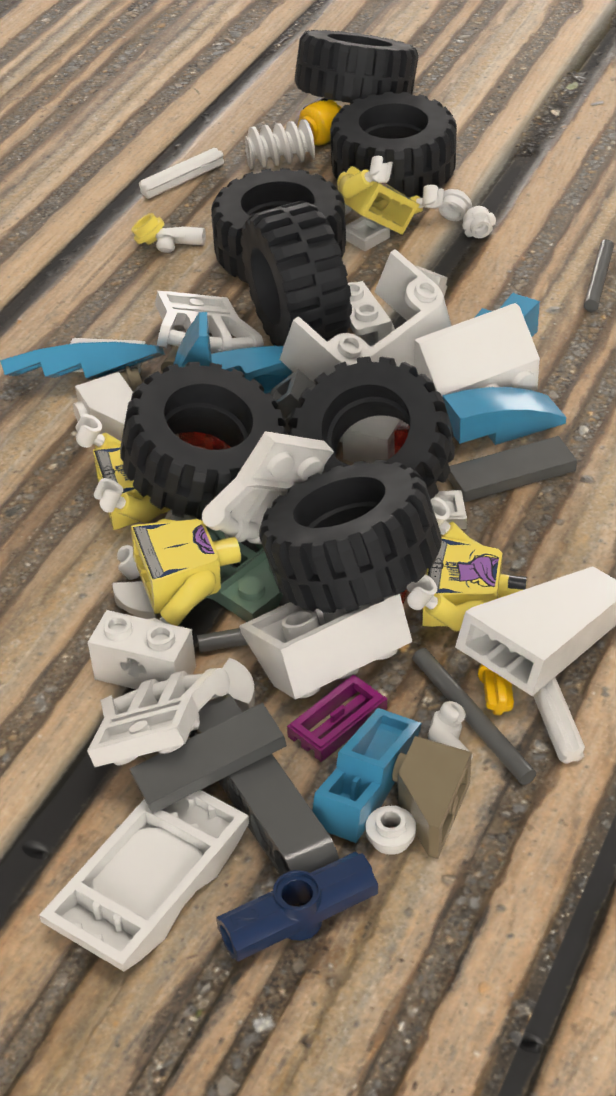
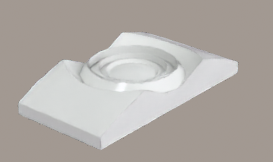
M202 790L154 814L151 813L147 803L143 800L39 914L41 922L123 972L141 961L165 940L182 908L195 892L217 878L249 824V815Z

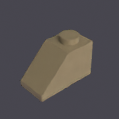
M415 736L407 754L400 753L393 769L392 780L398 783V804L409 811L415 819L416 835L428 856L438 859L470 785L472 752Z

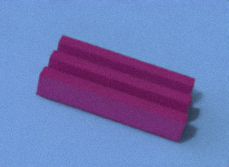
M353 674L287 726L288 737L294 742L299 739L301 747L307 752L311 749L314 750L315 758L322 762L350 740L377 708L387 710V698ZM357 692L360 693L358 696H356L353 700H351V701H350L348 704H346L345 706H344V705H341V704H343L345 701H347L350 697H352L355 693H357ZM330 714L329 719H327L314 731H309L312 727H314L317 723H319L321 720H323L326 716Z

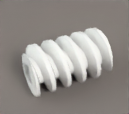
M305 119L300 120L298 128L293 121H288L286 130H284L281 123H276L273 133L268 125H263L260 135L256 127L253 126L249 128L248 135L245 136L246 156L250 170L254 168L255 159H259L262 167L266 168L268 157L272 158L275 166H279L280 156L284 155L288 164L292 163L293 154H297L300 162H304L306 152L310 153L313 160L315 158L313 133L308 121Z

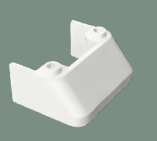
M394 249L389 254L375 293L406 319L405 323L370 347L360 337L350 333L338 334L327 342L298 316L292 322L279 360L293 372L299 369L313 382L323 372L328 376L336 371L334 366L346 361L347 366L356 364L359 357L370 356L372 362H379V358L383 356L394 358L398 367L402 362L414 366L415 339L452 326L443 292L432 280Z

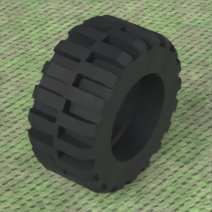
M307 30L299 39L294 80L297 88L305 93L346 103H351V101L357 98L364 99L366 95L374 93L382 95L384 92H393V94L410 92L413 95L419 55L416 48L412 45L393 39L345 31Z
M384 92L382 95L374 93L366 95L364 99L357 98L351 101L350 105L343 106L331 123V166L337 180L342 172L347 171L352 166L361 171L365 169L370 171L371 160L374 156H382V163L393 162L390 179L386 184L408 198L415 195L422 198L423 189L426 185H437L438 189H441L453 175L456 167L457 124L446 106L443 107L435 99L431 101L427 96L420 94L415 96L411 95L410 92H402L401 94Z
M280 168V170L276 171L264 169L260 173L254 174L251 172L245 174L240 180L237 178L232 180L227 187H223L211 207L216 259L233 277L238 276L241 281L248 283L245 277V265L242 261L241 253L243 252L241 245L242 227L245 221L254 213L298 201L313 204L318 208L319 212L323 213L327 225L331 226L335 234L334 239L339 244L342 258L346 246L345 201L342 194L333 183L326 181L323 176L318 174L310 175L308 171L300 169L298 171H291L290 168Z
M298 201L252 214L242 227V261L245 265L244 272L246 281L249 284L250 296L256 307L255 311L263 324L266 335H269L271 343L274 346H284L292 322L298 316L327 342L338 334L347 333L351 325L350 315L352 314V305L350 303L351 290L346 277L348 274L341 258L342 253L339 244L334 239L335 234L331 226L327 225L323 213L319 212L318 208L313 204Z
M370 356L359 357L356 364L347 366L346 361L335 365L336 371L328 376L323 372L314 379L316 386L312 390L306 388L298 399L302 407L301 409L297 407L293 409L290 418L293 429L288 432V435L322 440L328 444L334 452L324 466L322 474L331 471L330 468L336 466H350L338 460L335 454L341 437L353 424L372 416H391L408 424L410 430L403 446L387 461L390 464L394 462L402 463L417 472L426 484L430 500L439 492L436 482H446L451 471L448 462L454 460L455 452L452 440L454 437L452 426L440 392L435 390L434 383L426 374L418 375L416 367L406 362H402L398 367L394 358L382 356L379 358V362H372Z
M188 362L185 364V367H179L178 364L164 368L162 374L157 371L147 377L144 383L136 387L132 393L131 401L128 402L120 446L123 470L127 478L133 481V487L143 497L148 495L150 503L161 510L166 507L172 510V515L184 518V515H190L202 520V513L205 507L236 478L264 432L287 435L283 413L278 409V404L272 395L264 393V388L255 379L247 380L244 378L243 372L234 368L231 372L222 369L220 364L210 363L209 366H200L199 362ZM184 432L205 433L222 440L231 448L223 450L202 449L184 442L175 434Z
M376 460L374 463L359 461L345 467L340 465L330 468L331 471L323 474L316 473L308 477V480L301 484L296 483L288 488L287 494L284 496L279 495L273 501L272 507L267 508L263 516L259 537L279 592L283 594L285 599L304 610L312 612L316 609L323 613H335L337 609L352 611L359 609L361 605L368 603L375 605L383 602L384 598L391 594L398 595L407 590L408 584L411 582L417 583L424 577L426 569H431L436 561L441 548L442 538L426 484L422 477L410 467L408 468L398 462L390 464L387 460Z

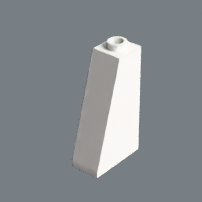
M592 566L472 607L465 612L455 648L533 696L616 626V579Z

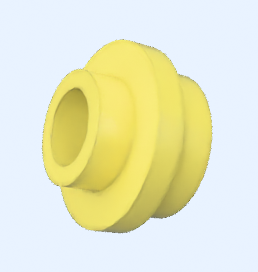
M153 213L145 215L131 229L135 234L134 240L137 244L145 242L149 245L157 240L156 234L164 226V221L160 217L156 218Z

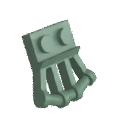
M208 526L206 527L212 541L226 538L221 530L215 531ZM238 542L241 552L240 566L236 569L230 565L221 566V589L206 598L215 600L248 622L280 606L283 594L279 592L262 544H255L259 549L256 553Z

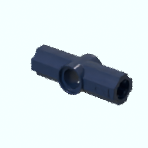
M355 851L311 873L300 870L284 873L275 882L273 891L216 917L217 928L230 956L239 962L286 938L302 941L313 937L321 928L323 920L377 895L378 882L373 874L370 863L363 853L358 854Z

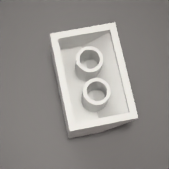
M516 303L415 339L414 367H416L418 375H427L434 383L435 390L440 392L442 398L446 394L485 387H514L533 391L538 388L540 358L520 306Z
M391 594L385 597L383 602L375 605L368 603L352 611L337 609L335 613H323L319 609L312 612L289 602L239 626L242 636L273 686L295 700L313 696L319 692L320 687L336 679H344L353 674L355 675L360 667L375 660L390 658L397 653V649L412 642L400 594Z

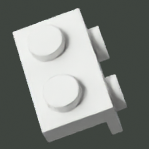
M363 281L348 283L351 290L350 303L352 305L350 328L355 335L361 336L372 347L394 331V325Z

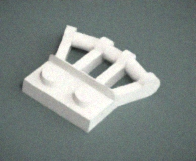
M157 291L155 306L162 318L157 346L167 348L169 344L179 347L186 333L176 330H185L187 332V329L199 312H207L209 333L213 336L210 337L211 352L218 353L264 346L261 334L238 317L227 297Z
M265 431L236 478L205 507L202 513L203 523L212 530H221L226 538L235 536L238 542H243L247 539L250 543L262 544L259 537V529L267 508H271L273 501L279 495L284 496L287 494L288 488L296 483L301 484L307 481L308 477L316 473L322 474L324 466L334 451L322 440Z
M210 668L203 674L188 675L186 671L172 673L170 678L165 681L158 682L156 679L143 681L138 689L114 699L110 695L101 699L104 719L87 750L94 766L99 767L110 763L124 765L141 755L157 751L161 754H167L179 749L186 743L190 731L199 728V710L212 697H221L227 694L230 679L226 670L223 668Z

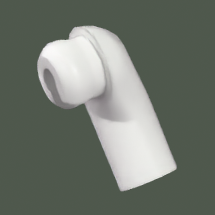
M184 226L162 228L156 234V239L158 240L156 247L161 252L170 253L175 249V244L204 246L206 240L205 228Z
M453 701L443 703L440 711H436L432 718L428 740L469 751L459 740L462 730L461 722L466 716L464 708Z

